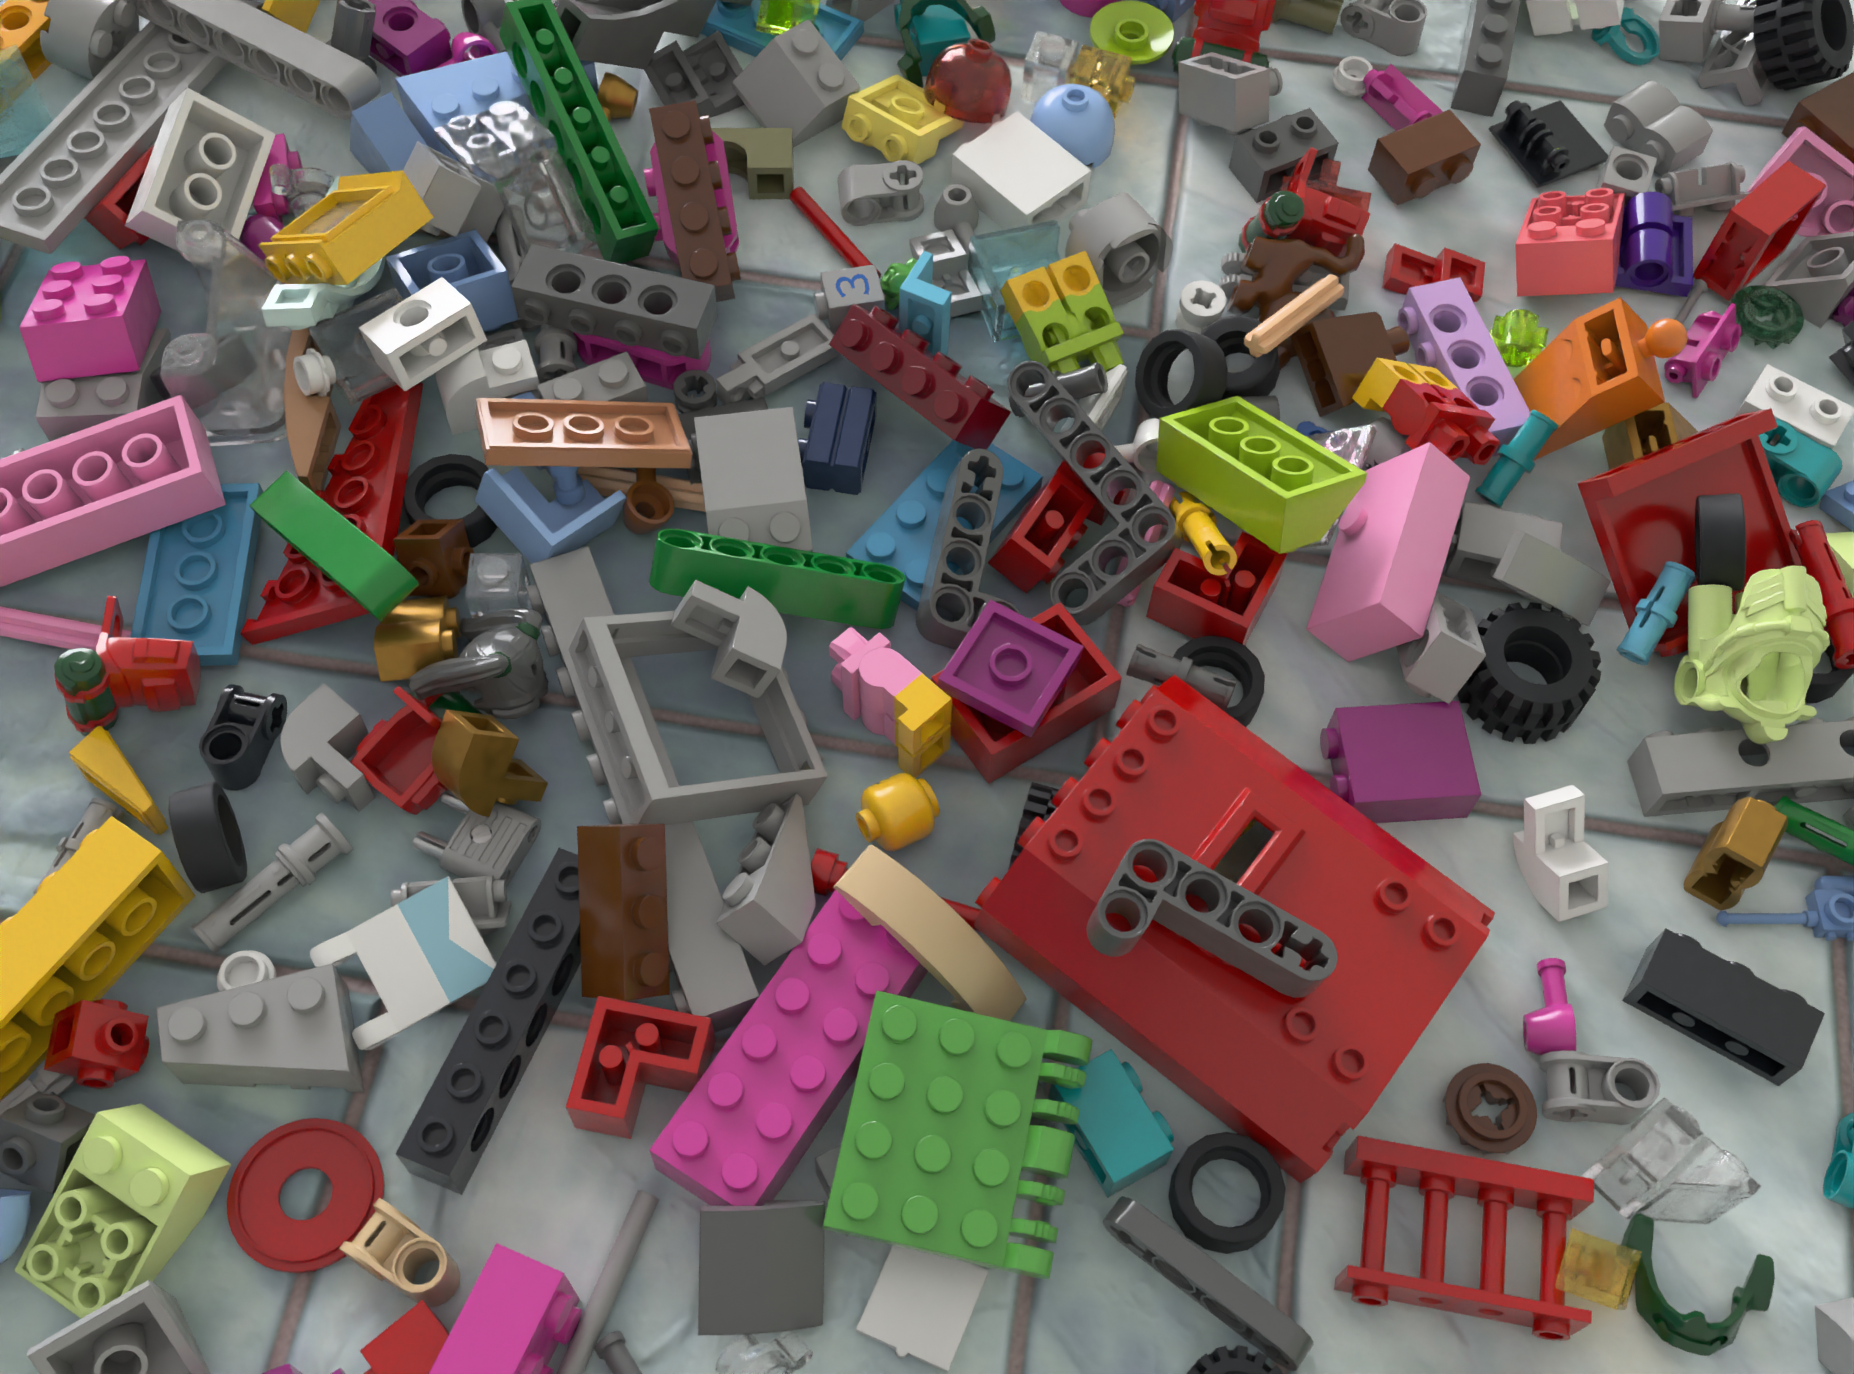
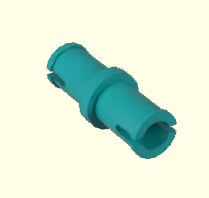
M1532 410L1529 413L1530 416L1508 445L1502 444L1497 452L1500 456L1481 485L1475 490L1479 496L1499 508L1502 507L1504 500L1525 472L1529 474L1536 466L1533 460L1553 431L1558 428V425L1552 419L1536 410Z

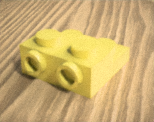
M896 74L849 96L841 129L845 130L853 141L882 151L884 157L891 162L909 160L918 165L935 156L940 139L963 127L967 112Z

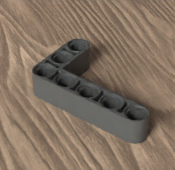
M1025 361L1015 366L1010 372L1007 382L1011 396L1026 418L1118 525L1054 579L1050 588V599L1053 605L1061 602L1079 626L1088 625L1097 620L1166 564L1174 548L1180 549L1182 533L1169 509L1048 368L1040 362ZM1036 383L1045 384L1040 394L1035 397H1024L1026 390L1031 385ZM1070 417L1075 419L1074 424L1069 430L1062 433L1053 432L1055 425L1063 418ZM1099 452L1105 454L1104 461L1100 466L1093 469L1083 468L1088 456ZM1127 488L1137 490L1135 498L1126 505L1114 504V498L1119 491ZM1159 524L1168 527L1167 534L1162 540L1153 543L1144 540L1145 534L1150 527ZM1120 556L1128 558L1127 567L1123 572L1117 575L1105 574L1106 565L1111 559ZM1080 588L1088 590L1087 599L1082 605L1075 608L1066 607L1067 597L1072 591Z

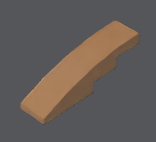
M317 324L305 329L292 330L286 354L283 395L287 438L297 477L312 492L324 490L329 472L327 468L333 458L341 429L340 421L330 398L333 384L330 385V391L327 392L326 396L322 397L317 393L305 395L299 388L294 374L293 360L295 357L305 355L306 350L310 348L319 352L321 356L324 354L326 347Z

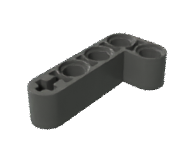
M978 448L966 453L946 482L916 614V626L919 633L926 640L954 650L958 649L990 599L1020 614L1019 610L1012 603L979 592L1003 480V466L1000 459L986 449ZM973 485L978 487L975 493H969ZM957 517L966 519L971 524L973 530L962 527ZM946 561L957 564L961 568L963 575L953 573L948 568ZM936 606L947 609L953 617V622L942 619L937 613Z
M1142 839L1135 842L1127 850L1092 912L1086 927L1087 937L1092 947L1101 954L1117 957L1129 953L1134 948L1153 919L1282 994L1293 998L1305 997L1313 993L1335 970L1338 961L1335 945L1323 932L1164 842L1155 839ZM1142 865L1148 867L1154 872L1157 882L1148 883L1142 881L1136 876L1133 866ZM1193 894L1202 898L1208 906L1209 913L1195 911L1187 903L1185 895ZM1117 913L1128 920L1131 931L1121 932L1115 930L1107 922L1105 914ZM1238 924H1247L1257 930L1261 943H1253L1244 938L1239 931ZM1277 943L1281 944L1280 949L1273 954L1271 952L1273 947ZM1301 957L1307 961L1304 969L1299 966Z

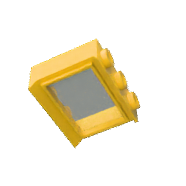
M403 170L340 176L338 190L332 191L270 238L272 242H262L258 246L267 257L264 261L270 273L280 282H285L286 285L319 283L348 285L434 217Z

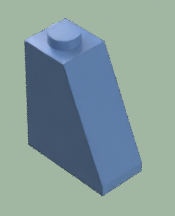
M391 92L351 112L350 151L369 174L403 170L417 141L428 146Z

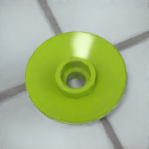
M1125 0L1110 3L1098 10L1091 20L1089 34L1094 47L1105 57L1119 63L1138 65L1158 60L1169 51L1174 39V28L1168 16L1155 6L1140 1Z

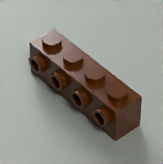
M696 100L649 108L682 278L715 285L716 302L736 299L732 281L741 280L736 251L726 253L723 236L732 234L727 206L717 207L714 190L723 189L718 160L708 162L705 146L714 144L709 115L699 116Z

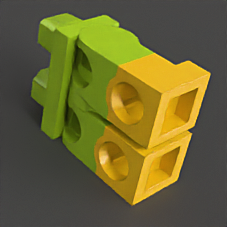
M1086 250L1053 262L1046 269L1043 266L1011 278L1005 282L998 293L996 300L1004 314L1009 312L1021 336L1027 355L1032 361L1042 363L1050 372L1060 371L1063 374L1080 369L1078 363L1086 359L1089 360L1091 365L1096 362L1101 364L1105 373L1120 364L1124 365L1120 349L1117 345V341L1124 332L1119 322H1115L1111 306Z

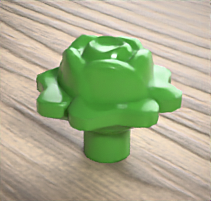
M913 257L905 264L892 263L884 276H882L880 284L882 292L886 295L885 304L891 311L899 305L900 287L917 262Z

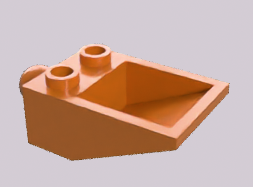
M1621 297L1574 319L1513 379L1529 411L1536 410L1552 419L1558 425V428L1553 431L1534 460L1665 403L1654 356L1667 359L1675 357L1683 351L1688 339L1687 331L1683 324L1675 319L1665 318L1656 321L1648 329L1647 324Z

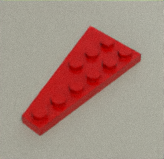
M390 378L371 384L348 428L353 434L344 454L333 456L327 468L332 477L325 490H315L314 493L394 557L395 544L393 539L398 535L423 383L419 382L407 391H404ZM287 543L283 554L288 558L287 563L278 580L267 581L260 594L266 603L257 620L247 619L240 635L251 645L370 613Z

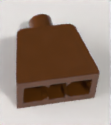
M1375 311L1318 319L1302 326L1290 336L1320 417L1355 402L1352 397L1377 357L1397 361L1396 356L1406 353L1410 346L1406 331L1400 326L1386 330L1381 315Z

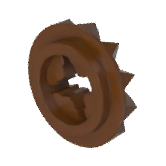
M1479 1063L1462 1069L1450 1081L1442 1100L1445 1103L1447 1113L1446 1125L1454 1128L1460 1136L1461 1144H1470L1481 1150L1483 1155L1491 1153L1509 1154L1522 1146L1530 1138L1536 1126L1537 1107L1529 1087L1514 1072L1496 1064ZM1481 1097H1484L1489 1105L1498 1104L1501 1106L1508 1104L1495 1118L1496 1124H1493L1488 1116L1479 1117L1478 1115H1471L1482 1103Z

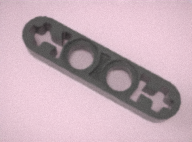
M1122 1196L1103 1219V1225L1116 1240L1263 1354L1286 1369L1295 1371L1299 1368L1313 1347L1314 1342L1310 1335L1291 1318L1138 1202Z

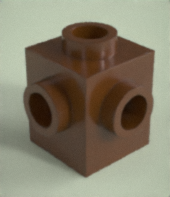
M463 519L417 520L393 539L397 552V561L419 583L408 596H429V598L447 596L448 599L457 596L460 593V589L476 576V557L473 549L469 546Z

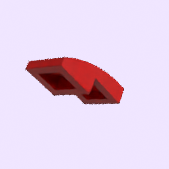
M1395 243L1386 255L1382 288L1407 295L1410 287L1460 277L1472 301L1478 302L1482 297L1485 262L1445 247L1434 258Z

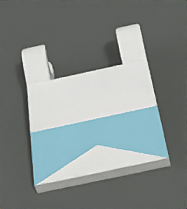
M449 876L353 929L315 946L310 951V958L315 967L333 963L336 968L358 954L388 1012L362 1024L352 1032L353 1039L361 1050L375 1049L400 1032L486 985L497 964Z

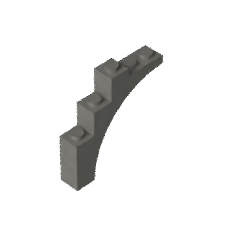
M560 0L556 11L579 60L646 70L664 32L699 38L716 0ZM753 0L721 1L750 6Z

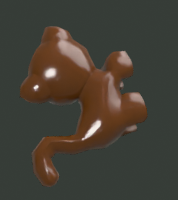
M1353 234L1348 237L1345 256L1338 258L1327 249L1309 245L1300 239L1273 240L1256 236L1253 243H1249L1241 265V270L1253 275L1252 280L1240 279L1239 284L1234 287L1227 312L1243 315L1256 306L1259 308L1257 320L1263 323L1302 293L1293 291L1292 285L1312 265L1322 267L1338 277L1356 271L1365 255L1364 238L1360 234ZM1327 307L1325 310H1323L1321 313L1315 316L1308 323L1318 319L1332 318L1336 316L1334 312ZM1290 336L1277 346L1280 370L1292 357L1297 356Z

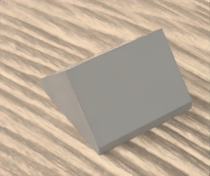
M1854 231L1806 237L1762 286L1764 294L1821 329L1838 308V305L1854 288Z
M150 1280L145 1281L27 1350V1356L39 1374H210L177 1299Z

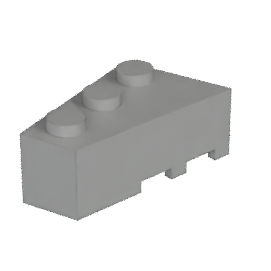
M333 963L156 1007L162 1063L183 1084L256 1087V1084L289 1085L292 1089L310 1090L311 1087L344 1088L347 1092H365L358 1047L352 1036L355 1027L349 989Z

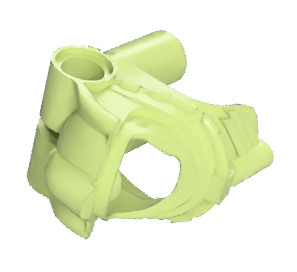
M1787 566L1781 569L1761 570L1751 575L1744 588V592L1735 595V614H1732L1731 587L1709 584L1698 585L1688 589V655H1685L1680 661L1674 681L1675 696L1681 705L1701 707L1706 711L1723 710L1732 718L1740 721L1748 738L1757 744L1782 740L1788 734V729L1785 728V725L1795 720L1807 721L1816 716V709L1813 706L1805 705V697L1812 680L1813 669L1820 662L1822 653L1830 645L1829 634L1824 631L1827 614L1823 605L1820 586L1814 577L1806 574V567Z

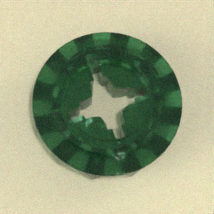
M1763 285L1749 286L1738 291L1730 304H1736V324L1741 326L1740 337L1749 336L1753 339L1754 346L1766 342L1769 347L1775 349L1781 343L1791 344L1802 330L1804 317L1800 306L1792 297L1779 289ZM1772 313L1774 314V316L1771 319L1772 321L1764 320L1763 322H1761L1756 319V316L1761 318L1765 315L1769 316Z

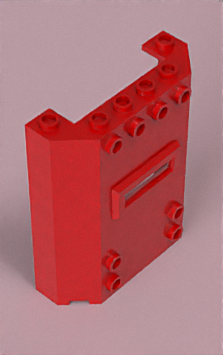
M1174 674L1159 687L1153 685L1140 702L1136 699L1132 701L1116 723V726L1121 729L1120 733L1112 742L1103 737L1085 759L1083 764L1090 769L1078 782L1073 777H1069L1051 801V804L1057 808L1046 822L1037 816L1024 831L1017 844L1024 848L1002 880L995 876L976 899L975 903L981 907V910L973 926L1234 1132L1248 1136L1267 1148L1280 1168L1301 1184L1316 1174L1333 1154L1332 1149L1340 1137L1349 1128L1354 1130L1368 1114L1487 939L1490 932L1487 926L1493 920L1495 912ZM1255 819L1274 835L1236 884L1323 932L1335 945L1338 961L1335 970L1313 993L1305 997L1293 998L1282 994L1153 919L1134 948L1129 953L1117 957L1101 954L1092 947L1087 937L1086 927L1092 912L1127 850L1135 842L1142 839H1155L1164 842L1214 870L1251 820ZM1142 865L1133 866V871L1142 881L1148 883L1157 882L1154 872L1148 867ZM1193 894L1185 895L1187 903L1194 896ZM1117 913L1105 914L1107 922L1115 930L1121 932L1131 931L1128 920ZM1238 924L1239 931L1244 938L1253 943H1261L1257 930L1247 924ZM1277 943L1271 952L1275 954L1282 945ZM1302 957L1299 966L1304 969L1307 961Z

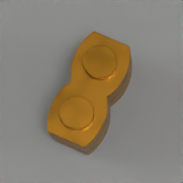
M447 596L403 600L380 622V625L376 626L374 652L381 682L409 679V677L430 664L458 658L456 638H461L460 614L457 607L449 608Z
M1746 797L1735 802L1731 806L1725 820L1716 824L1710 830L1684 881V890L1718 910H1727L1737 905L1745 889L1755 886L1762 879L1788 826V817L1778 812L1771 804L1752 797Z

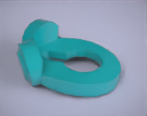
M1623 7L1620 25L1607 26L1600 29L1593 28L1591 39L1600 46L1607 42L1621 59L1635 65L1648 64L1653 61L1660 51L1657 32L1646 20L1634 14L1633 8ZM1620 26L1628 34H1634L1641 39L1644 46L1643 52L1637 53L1628 47L1625 35L1619 30Z

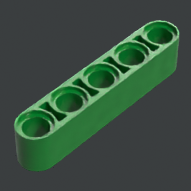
M285 471L249 505L280 537L380 622L419 585L418 581L394 557L288 471Z
M671 528L661 530L657 534L649 583L655 590L681 597L686 595L695 580L737 599L741 597L747 587H750L763 595L776 608L778 613L874 629H888L894 626L906 577L900 570L880 563Z

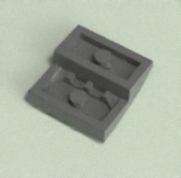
M719 30L682 51L677 41L672 42L655 52L647 69L644 70L664 106L696 100L699 116L709 115V118L745 105L732 88V82L743 69Z
M765 1200L764 1206L702 1205L700 1210L698 1335L759 1334L823 1325L825 1229H822L825 1218V1201Z

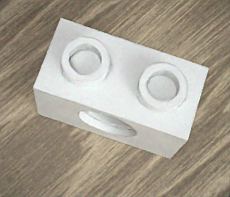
M443 277L359 327L377 365L404 391H407L487 341L472 304Z

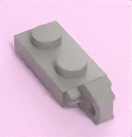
M810 314L738 353V360L730 366V372L716 379L717 397L725 405L748 400L750 396L754 400L763 395L767 396L841 355L829 345L834 334L815 314Z

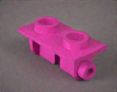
M1392 64L1385 71L1370 70L1363 79V83L1366 85V93L1361 98L1396 131L1443 112Z
M1731 303L1723 315L1715 311H1707L1698 315L1687 332V344L1683 351L1677 356L1669 358L1664 365L1665 377L1668 381L1672 383H1680L1681 381L1692 383L1693 398H1698L1708 381L1716 379L1722 360L1728 352H1733L1739 343L1741 326L1736 324V304Z

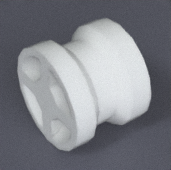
M1203 280L1187 284L1180 296V307L1177 310L1175 320L1177 329L1201 334L1208 325L1221 319L1226 304L1224 291L1218 285Z

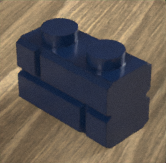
M823 382L819 386L816 401H807L804 428L810 429L808 439L799 438L798 440L804 484L807 488L824 491L834 489L835 492L852 495L861 493L877 416V392L874 389L851 386L849 389L845 385Z

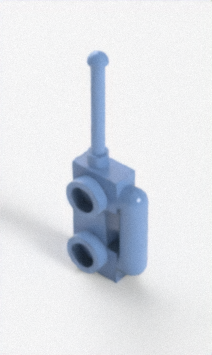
M1854 876L1819 877L1815 881V889L1805 897L1808 910H1804L1802 913H1727L1724 910L1717 914L1716 920L1723 927H1726L1728 924H1803L1804 927H1812L1815 938H1825L1826 941L1846 938L1848 941H1854Z

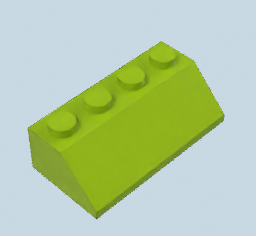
M1239 396L1159 418L1156 471L1174 482L1177 487L1184 489L1205 503L1209 508L1214 509L1235 523L1238 528L1245 530L1279 554L1293 552L1299 547L1320 541L1366 483L1367 473Z

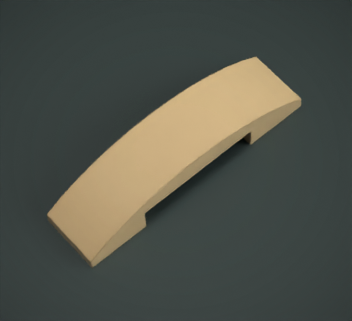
M874 845L868 846L833 886L872 926L882 925L955 997L951 1004L956 1009L1010 1021L1026 1001L1025 994L1012 974L972 927L920 879Z

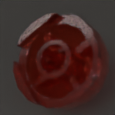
M970 39L968 42L956 43L946 47L934 58L928 72L923 94L927 102L934 106L935 99L945 105L944 114L951 118L969 123H992L994 115L999 114L1000 119H1002L1006 114L1012 88L1011 72L1007 63L1001 55L993 50L991 44L980 39Z

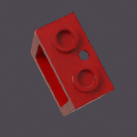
M1790 161L1785 162L1729 211L1696 267L1693 278L1705 281L1708 288L1727 301H1730L1785 252L1827 185Z

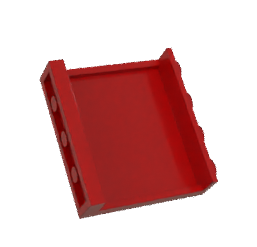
M1771 408L1735 416L1577 483L1629 629L1638 614L1635 611V607L1640 599L1647 598L1667 561L1679 563L1695 573L1694 575H1696L1694 526L1695 503L1699 495L1740 494L1743 499L1746 528V574L1743 589L1741 591H1732V614H1735V595L1744 592V588L1751 575L1761 570L1802 566L1797 550L1789 537L1791 528L1759 438L1760 434L1778 427ZM1697 578L1691 584L1690 588L1697 586ZM1688 591L1675 612L1678 615L1675 625L1672 628H1666L1654 651H1659L1661 657L1677 655L1688 650Z

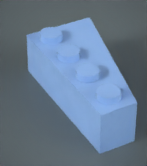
M507 51L395 78L404 112L428 147L462 164L542 128ZM580 60L597 96L599 88L595 63Z

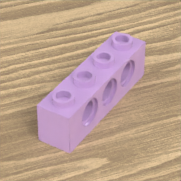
M1459 277L1410 287L1403 306L1398 312V326L1402 327L1408 334L1409 341L1415 351L1417 365L1437 368L1479 410H1485L1495 418L1488 431L1500 441V445L1492 457L1499 456L1497 452L1502 444L1508 445L1530 416V411L1464 283Z

